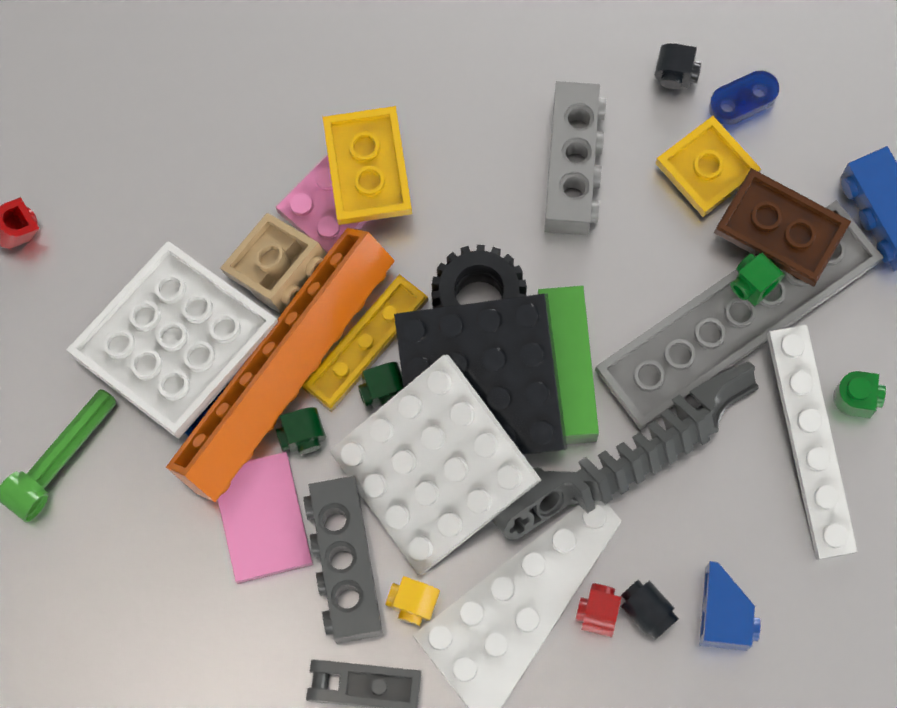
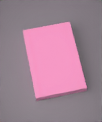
M287 452L250 460L243 464L232 479L228 490L218 498L236 583L239 584L313 565Z

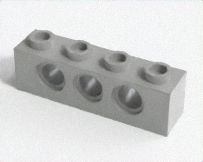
M556 81L544 232L589 235L590 224L598 223L599 201L592 200L593 188H600L602 166H595V154H602L604 132H597L598 120L605 119L606 98H599L600 84ZM581 120L587 126L578 129L571 126L570 122ZM571 154H579L585 160L580 163H574L568 160L567 157ZM569 188H577L583 194L580 197L572 198L566 195L564 191Z

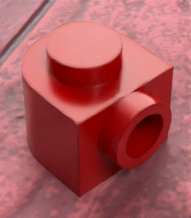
M21 197L0 206V247L14 248L29 242L39 230L34 212L26 207Z
M592 583L589 598H580L575 620L583 622L581 630L613 637L622 598L621 596L614 595V588Z

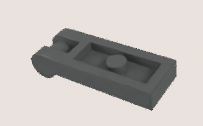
M311 660L309 672L313 673L312 687L307 688L306 701L370 708H418L421 670ZM329 675L340 676L338 690L327 689Z

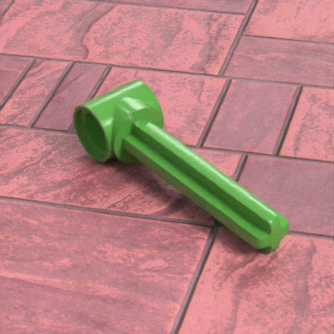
M98 390L27 474L22 471L20 473L16 471L0 485V503L27 523L33 520L48 501V492L44 488L113 409L117 402L115 398L105 390Z

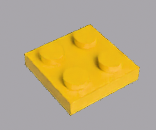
M711 116L657 157L655 163L702 217L736 193L751 168L758 172L761 171L758 164L714 116Z

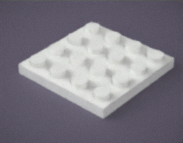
M167 241L66 351L77 362L179 439L233 379L248 357L278 323V320L171 242Z
M449 355L440 357L329 450L348 477L355 476L358 492L418 576L425 574L541 481L535 470Z

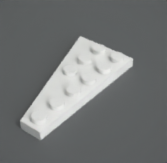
M594 501L595 509L589 513L578 505L413 634L414 639L468 708H502L569 602L620 526L622 520L608 503L605 505L602 501Z

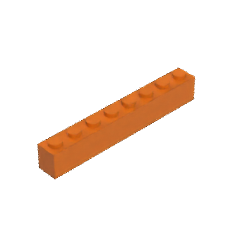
M348 227L345 229L323 258L324 260L317 266L277 319L278 323L248 357L167 464L166 468L193 492L216 502L220 495L228 490L232 479L243 464L251 459L255 448L264 436L274 428L278 417L287 405L297 397L301 386L310 374L320 366L322 358L333 343L341 338L345 327L354 315L364 307L365 300L374 288L384 280L388 269L395 260L369 232Z

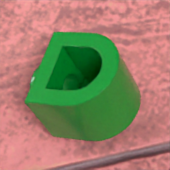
M751 253L737 266L736 271L738 275L731 282L730 286L740 299L748 300L755 307L776 288L785 274L763 253L756 257Z
M854 371L845 375L834 390L833 399L836 407L846 415L870 419L876 412L877 407L882 408L885 402L886 386L879 384L880 374Z

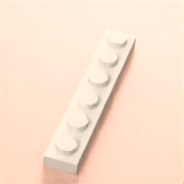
M801 325L769 331L767 333L816 560L856 553L858 550L808 326Z

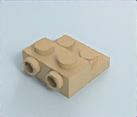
M266 213L220 269L227 277L251 291L259 301L282 314L327 254L319 242L273 215Z

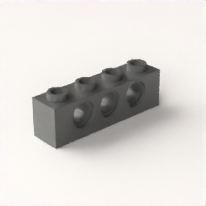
M355 476L308 484L310 496L303 497L307 520L314 519L316 533L310 534L311 549L314 558H321L323 572L316 573L317 586L320 596L327 595L329 607L328 611H322L326 635L333 634L337 644L383 636ZM341 514L346 517V523L340 530L331 531L325 527L329 516ZM345 551L353 556L351 564L345 569H336L331 564L332 558L338 552ZM351 589L358 592L359 600L354 607L343 608L338 605V597L343 591Z

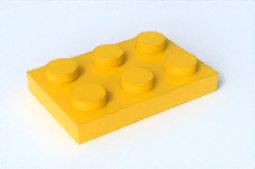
M396 106L323 116L338 225L411 215L412 206Z

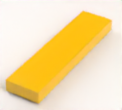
M399 274L302 385L303 390L332 412L362 378V371L370 369L397 338L394 314L421 310L429 301L428 296Z

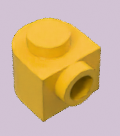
M403 576L400 585L392 584L385 605L399 612L398 619L420 626L422 620L430 621L440 590Z

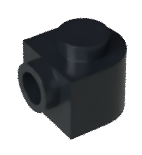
M668 43L660 47L654 76L663 87L668 89H680L681 87L689 89L690 83H698L702 62L695 61L697 47L676 43Z

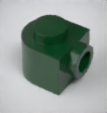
M389 362L362 371L363 384L358 385L359 394L365 407L371 405L373 409L383 406L403 389L402 373L398 363Z
M316 407L303 408L280 415L282 427L275 429L281 450L289 449L290 453L299 451V454L314 452L321 448L320 442L326 439Z

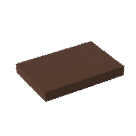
M751 168L714 233L755 256L763 253L779 269L815 287L851 221Z

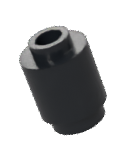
M637 580L621 594L625 602L620 607L645 635L650 633L655 640L679 619L673 612L674 606L650 580L644 585Z

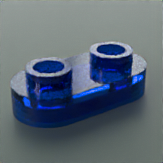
M762 70L754 71L714 91L709 103L710 115L714 116L723 125H732L755 115L775 103L780 89L779 82L773 74ZM761 90L764 92L765 96L758 97L753 93V91ZM730 105L733 111L726 112L722 110L721 106Z

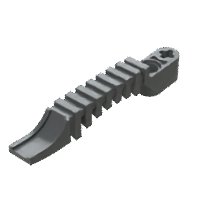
M747 361L716 375L689 391L690 395L701 404L696 409L680 394L673 398L672 401L677 416L669 409L660 413L666 431L656 421L652 422L647 426L652 437L651 440H648L641 432L637 433L632 437L636 445L635 450H632L622 442L616 446L620 456L618 460H615L606 450L598 455L603 467L600 470L587 457L578 462L581 469L576 473L544 471L542 468L534 467L533 469L541 481L491 521L507 539L514 540L526 535L570 504H579L587 513L595 509L594 501H602L606 505L613 500L612 495L619 492L622 495L629 490L628 485L635 481L637 484H640L646 480L645 475L650 471L655 475L662 470L661 465L665 462L671 465L678 460V454L684 452L688 455L694 450L693 445L699 442L704 445L710 441L709 436L719 431V422L726 409L733 403L759 389L754 376L755 366Z

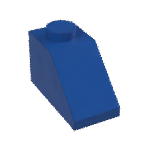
M710 561L705 567L699 646L747 651L752 647L753 641H759L761 619L754 617L755 605L718 562Z

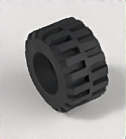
M477 245L476 251H470L469 246L460 248L461 255L459 256L452 252L447 256L446 265L443 263L439 264L437 267V277L433 276L431 297L433 308L461 305L456 299L457 294L464 286L474 282H485L494 286L501 294L502 299L527 296L526 279L523 280L521 267L519 265L514 267V258L509 254L502 258L500 256L501 249L493 247L491 252L485 251V245Z

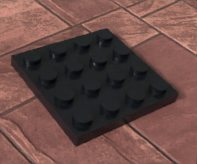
M544 293L394 314L403 388L440 357L449 355L523 455L567 449L548 294Z

